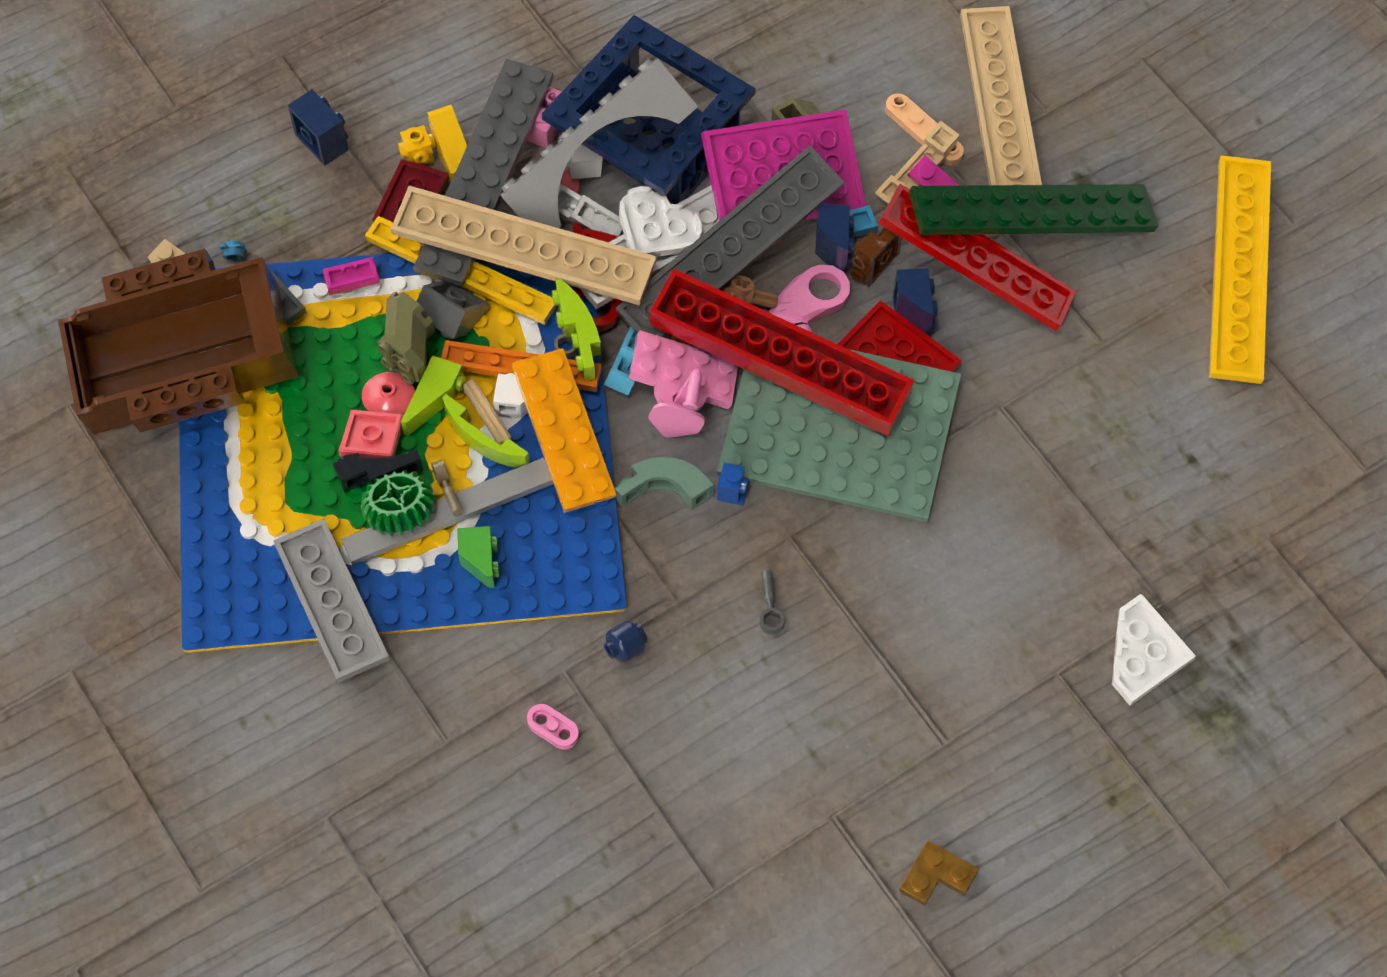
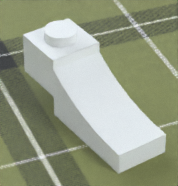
M560 183L558 212L561 219L571 223H579L584 229L602 231L615 236L620 235L622 225L619 216L585 195L580 196Z

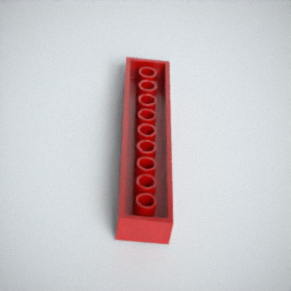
M673 269L649 311L651 326L888 437L912 393L913 379L676 269Z

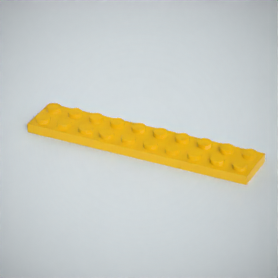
M1222 155L1219 159L1209 378L1262 384L1264 380L1271 161Z

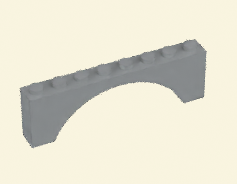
M648 58L638 67L640 72L634 78L630 75L618 85L621 88L614 95L610 92L599 101L601 106L595 112L591 109L579 119L582 122L575 129L569 127L559 136L562 140L555 147L551 143L540 153L542 158L536 163L530 161L520 170L523 175L516 181L511 178L501 187L503 190L500 194L501 197L519 217L556 228L561 227L558 212V192L563 172L576 149L598 129L614 121L635 116L660 117L679 124L698 108L697 104L659 59L655 58L652 61Z

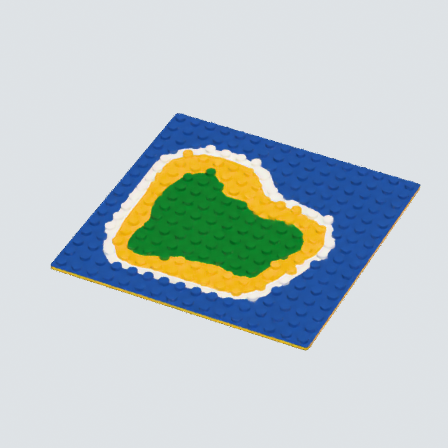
M393 253L266 264L306 308L307 313L288 325L299 377L243 392L244 404L179 422L182 649L184 652L318 641L273 540L323 519L332 534L379 635L616 613L626 610L627 604L616 497L564 513L554 484L352 566L341 539L370 528L364 519L361 509L362 493L366 492L367 485H370V483L344 493L336 477L333 463L341 458L339 449L351 410L367 411L362 401V391L365 384L377 374L396 372L394 369L392 371L387 369L382 364L380 359L383 356L378 349V341L385 335L387 298L393 292L398 294L404 292L417 301L423 285L441 280L415 273L413 269L414 263ZM371 257L374 258L380 283L329 296L322 269ZM477 258L474 260L552 297L551 290H556V282ZM463 287L489 303L490 307L465 336L449 339L441 335L440 330L435 328V332L428 338L427 365L432 355L441 358L445 340L540 355L555 351V339L560 334H563L557 324L556 313L558 312V306L546 325H543ZM587 298L583 299L582 301L591 316L597 318L595 307ZM565 341L559 344L558 348L568 351L573 348V345ZM601 355L593 356L594 363L601 364L602 368ZM601 370L597 392L578 390L614 486L603 370ZM463 371L466 382L471 379L475 380L494 409L493 399L497 377ZM419 382L413 383L415 391L418 387ZM389 389V390H385V391H383V392L389 393V392H391L392 390ZM463 390L461 392L458 391L454 400L467 409L468 422L495 441ZM444 408L409 436L404 435L402 429L395 456L414 450L418 451L423 471L417 474L419 476L424 475L425 479L430 483L436 498L435 501L444 498L445 495L443 493L444 486H439L431 466L433 462L442 459L450 480L448 484L453 487L455 493L516 469L494 462L468 446L451 426ZM529 413L523 417L498 415L511 435V441L529 453L530 463L544 458ZM490 526L492 536H497L498 552L493 553V561H498L499 577L494 578L495 588H488L460 565L457 528Z

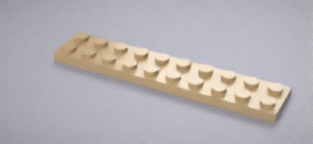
M1010 6L961 9L960 17L989 185H1042Z
M412 186L408 187L391 227V233L400 237L549 280L561 279L570 286L639 306L656 264V256Z

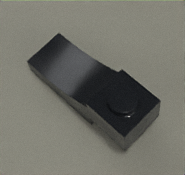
M417 450L386 458H362L356 453L343 456L333 463L336 477L344 493L367 483L374 485L375 478L382 479L384 474L392 475L394 470L397 473H402L406 469L409 474L414 471L416 473L423 471L421 458Z

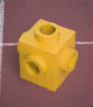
M424 125L411 127L400 132L402 142L398 143L402 158L406 157L407 161L420 165L434 162L433 149L436 148V143L432 133L427 134Z

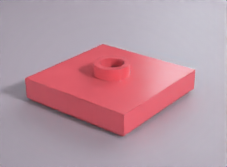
M351 410L339 449L340 457L356 453L362 458L395 456L402 431L401 420L403 414Z

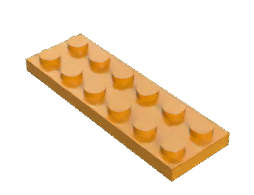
M564 349L513 362L512 369L564 513L615 498L617 494Z

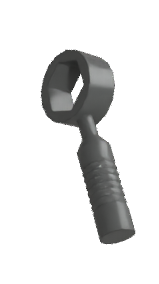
M764 570L761 572L764 601L767 603L768 609L761 613L759 625L763 632L774 635L782 631L785 618L779 609L773 608L775 600L773 575L771 570ZM773 615L780 618V624L774 628L764 624L766 617Z

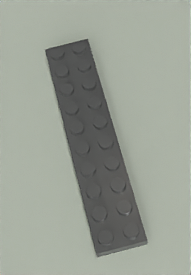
M510 59L505 60L445 196L497 210L502 198L500 195L503 192L501 187L510 180L553 81V72ZM424 243L413 269L415 273L463 287L475 258Z
M808 146L654 275L648 282L640 306L623 301L616 307V312L636 334L641 330L664 338L668 333L650 325L649 311L673 269L721 290L816 210L820 204H823L842 188L845 182L811 146Z

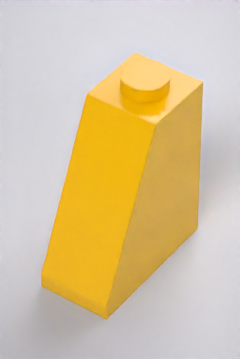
M448 105L427 113L430 132L436 143L435 150L445 172L449 174L451 183L467 144L452 105Z

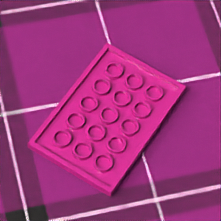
M846 109L709 130L701 133L719 221L808 146H811L845 182L844 186L823 204L850 205V210L866 206ZM818 208L804 220L816 219Z

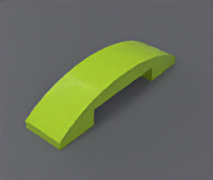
M447 394L444 395V409L451 426L459 437L473 450L494 462L509 467L519 468L530 463L527 451L509 438L502 445H499L468 422L467 409Z

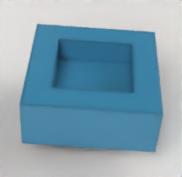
M870 205L850 210V216H854L853 238L878 230V224Z

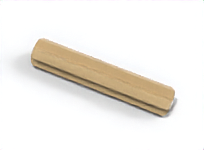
M471 379L463 384V391L495 441L502 445L507 438L511 440V435L476 381Z

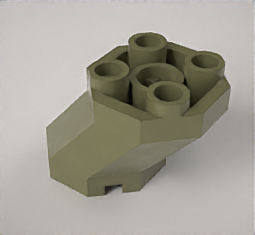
M393 292L387 298L385 335L378 341V349L383 356L380 360L387 369L391 371L394 369L407 384L412 385L414 382H420L427 368L428 338L435 332L434 322L430 316L426 319L421 313L424 311V308L404 292L399 294Z

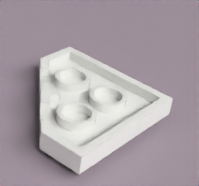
M1142 594L1120 608L1117 620L1112 685L1125 701L1132 705L1194 661L1196 657Z

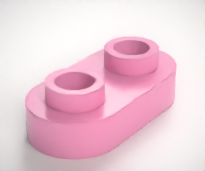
M537 704L528 711L527 723L532 732L562 750L570 749L577 744L579 732L577 725L573 721L545 704ZM544 718L547 721L545 724L540 725L537 723V720ZM567 733L570 737L563 740L560 738V735Z

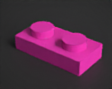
M926 155L907 175L918 186H960Z

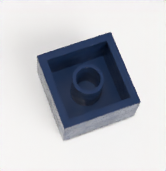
M311 89L288 104L294 134L324 166L349 150L347 144L348 135L344 129L345 120L338 111L334 112L330 108L324 96H318Z

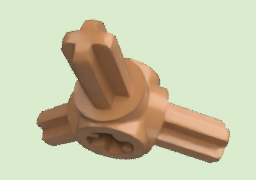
M738 275L724 286V292L747 303L768 308H775L778 296L776 294L756 290L753 281L746 276Z

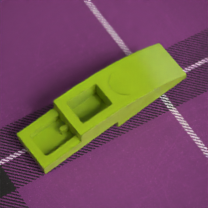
M555 279L556 290L551 291L554 306L559 305L560 312L556 313L558 328L564 329L565 338L571 337L573 349L579 350L580 356H575L578 372L583 371L585 381L595 380L593 356L601 355V342L596 325L589 310L577 293L563 280Z

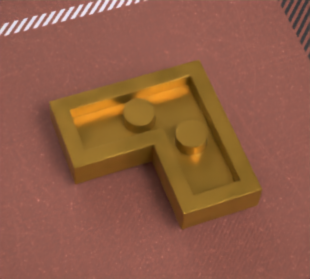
M927 840L902 883L899 892L925 906L937 883L940 882L964 896L979 868Z

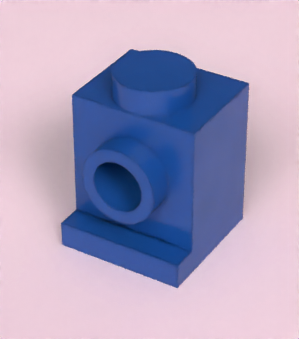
M724 462L717 486L718 501L740 506L744 505L749 486V478L744 477L745 467Z

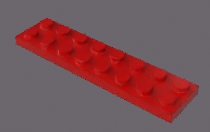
M899 184L878 224L1054 331L1060 328L1076 294V290L984 234L920 235L909 195L910 189Z

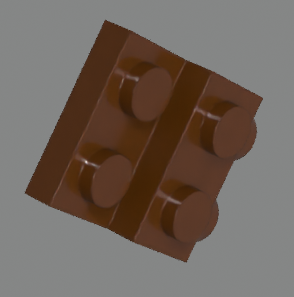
M885 227L881 230L879 236L871 231L865 239L861 238L854 248L856 252L852 258L854 268L850 272L851 277L855 281L870 287L900 253L902 238Z

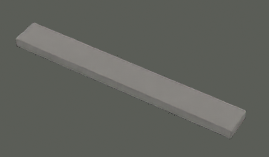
M541 458L455 493L463 509V513L459 516H453L444 497L435 501L434 513L430 514V520L423 521V527H414L413 533L407 530L404 531L402 536L399 532H395L393 536H390L387 532L380 534L379 531L373 530L370 527L341 539L342 544L353 566L554 483L544 458Z

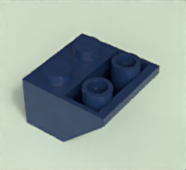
M820 204L816 226L815 254L827 265H833L846 273V267H851L854 238H852L854 216H850V205Z
M928 268L897 270L892 296L894 310L930 336V331L935 329L934 317H937L938 313L937 301H932V294L935 292L934 278H929Z

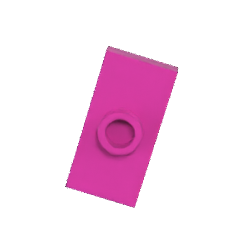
M373 257L322 269L329 296L380 283Z

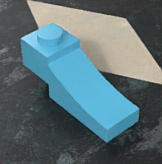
M629 327L604 385L627 396L635 383L634 380L629 379L637 336L631 327Z

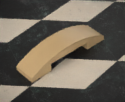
M940 121L924 138L925 143L895 176L891 175L875 192V195L888 204L899 184L909 189L912 186H918L907 176L908 173L924 155L939 167L959 140L960 134Z

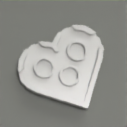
M638 186L630 189L628 194L620 201L619 218L629 249L656 257L679 254L701 237L702 222L696 213L692 214L689 210L683 209L681 204H670L666 196H661L658 192L652 191V188L649 186Z

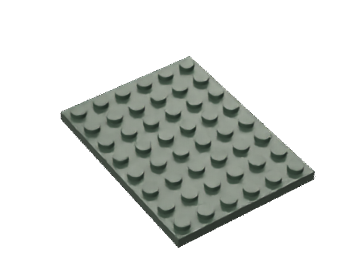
M851 350L914 380L912 393L888 437L744 369L717 469L718 476L721 475L723 464L726 462L745 467L744 477L749 478V483L928 522L961 377L960 373Z

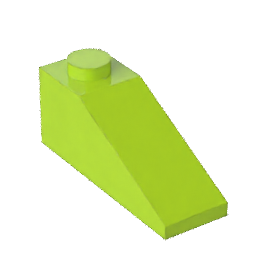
M432 355L401 420L404 435L409 436L444 408L443 397L445 394L454 399L457 392L463 390L466 377L463 375L462 365Z

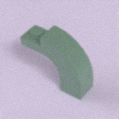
M672 457L649 458L632 465V478L623 479L616 487V501L622 508L649 491L664 489L677 494L691 511L711 499L714 489L713 483L700 469L691 463Z

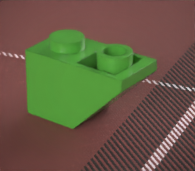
M490 526L457 528L460 565L488 588H495L494 578L499 577L498 561H493V553L498 552L497 536H492Z

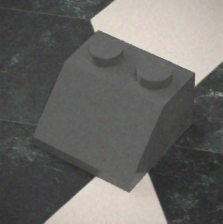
M445 281L423 285L417 302L424 308V311L421 313L426 319L430 316L434 322V327L440 330L441 335L449 339L467 335L490 307L489 303L463 287Z

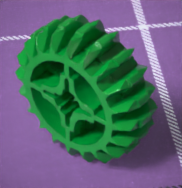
M406 469L402 473H397L394 470L392 475L384 474L382 479L375 478L374 485H367L366 492L362 493L361 509L365 521L373 530L379 531L380 534L387 532L390 536H393L395 532H399L402 536L404 531L410 530L413 533L414 527H423V521L430 520V514L434 513L436 498L432 486L425 479L424 475L419 476L416 471L409 474Z

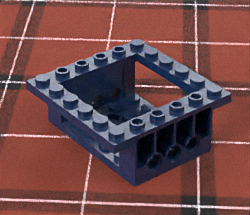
M633 15L542 112V120L558 129L560 133L566 131L569 127L575 129L582 123L579 119L591 109L595 112L601 106L599 101L610 92L614 95L621 89L618 85L630 75L634 78L639 73L640 48L718 94L703 112L696 108L679 124L668 119L653 116L628 117L635 119L636 122L626 124L623 122L624 119L614 121L595 131L582 143L583 146L601 156L609 164L641 184L649 186L661 196H666L673 204H678L689 198L709 175L701 133L709 130L740 126V111L755 95L756 88ZM647 130H652L656 134L654 136L647 137L643 134V132ZM665 143H673L670 149L663 147Z

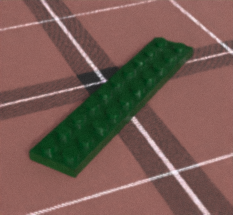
M1145 184L912 186L909 190L920 235L1154 232L1158 227Z

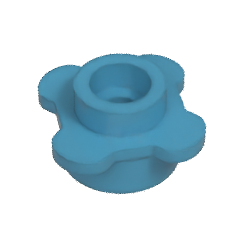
M230 240L226 241L225 244L219 245V249H222L223 258L226 260L243 259L244 253L247 252V248L240 241Z

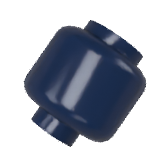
M625 621L606 633L604 648L610 658L613 659L615 657L618 661L624 663L644 652L647 636L639 624Z

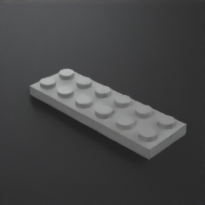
M320 520L273 540L337 682H342L389 661V655L325 520Z

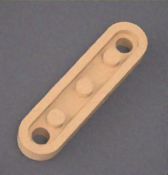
M893 94L886 101L885 111L887 115L918 143L923 145L925 143L924 138L938 123L903 94ZM957 141L953 147L954 151L948 154L942 164L954 166L961 162L964 152L961 143Z

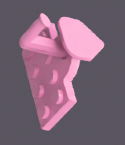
M640 330L636 336L629 379L654 386V396L658 404L649 413V420L663 437L673 438L700 432L704 426L705 418L698 411L701 410L705 402L729 410L733 402L738 366L705 350Z

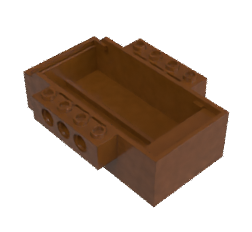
M204 248L102 277L106 301L76 309L73 315L58 320L76 416L93 435L133 424L140 433L244 404L243 392L299 377L278 283L262 257L215 270L214 262Z

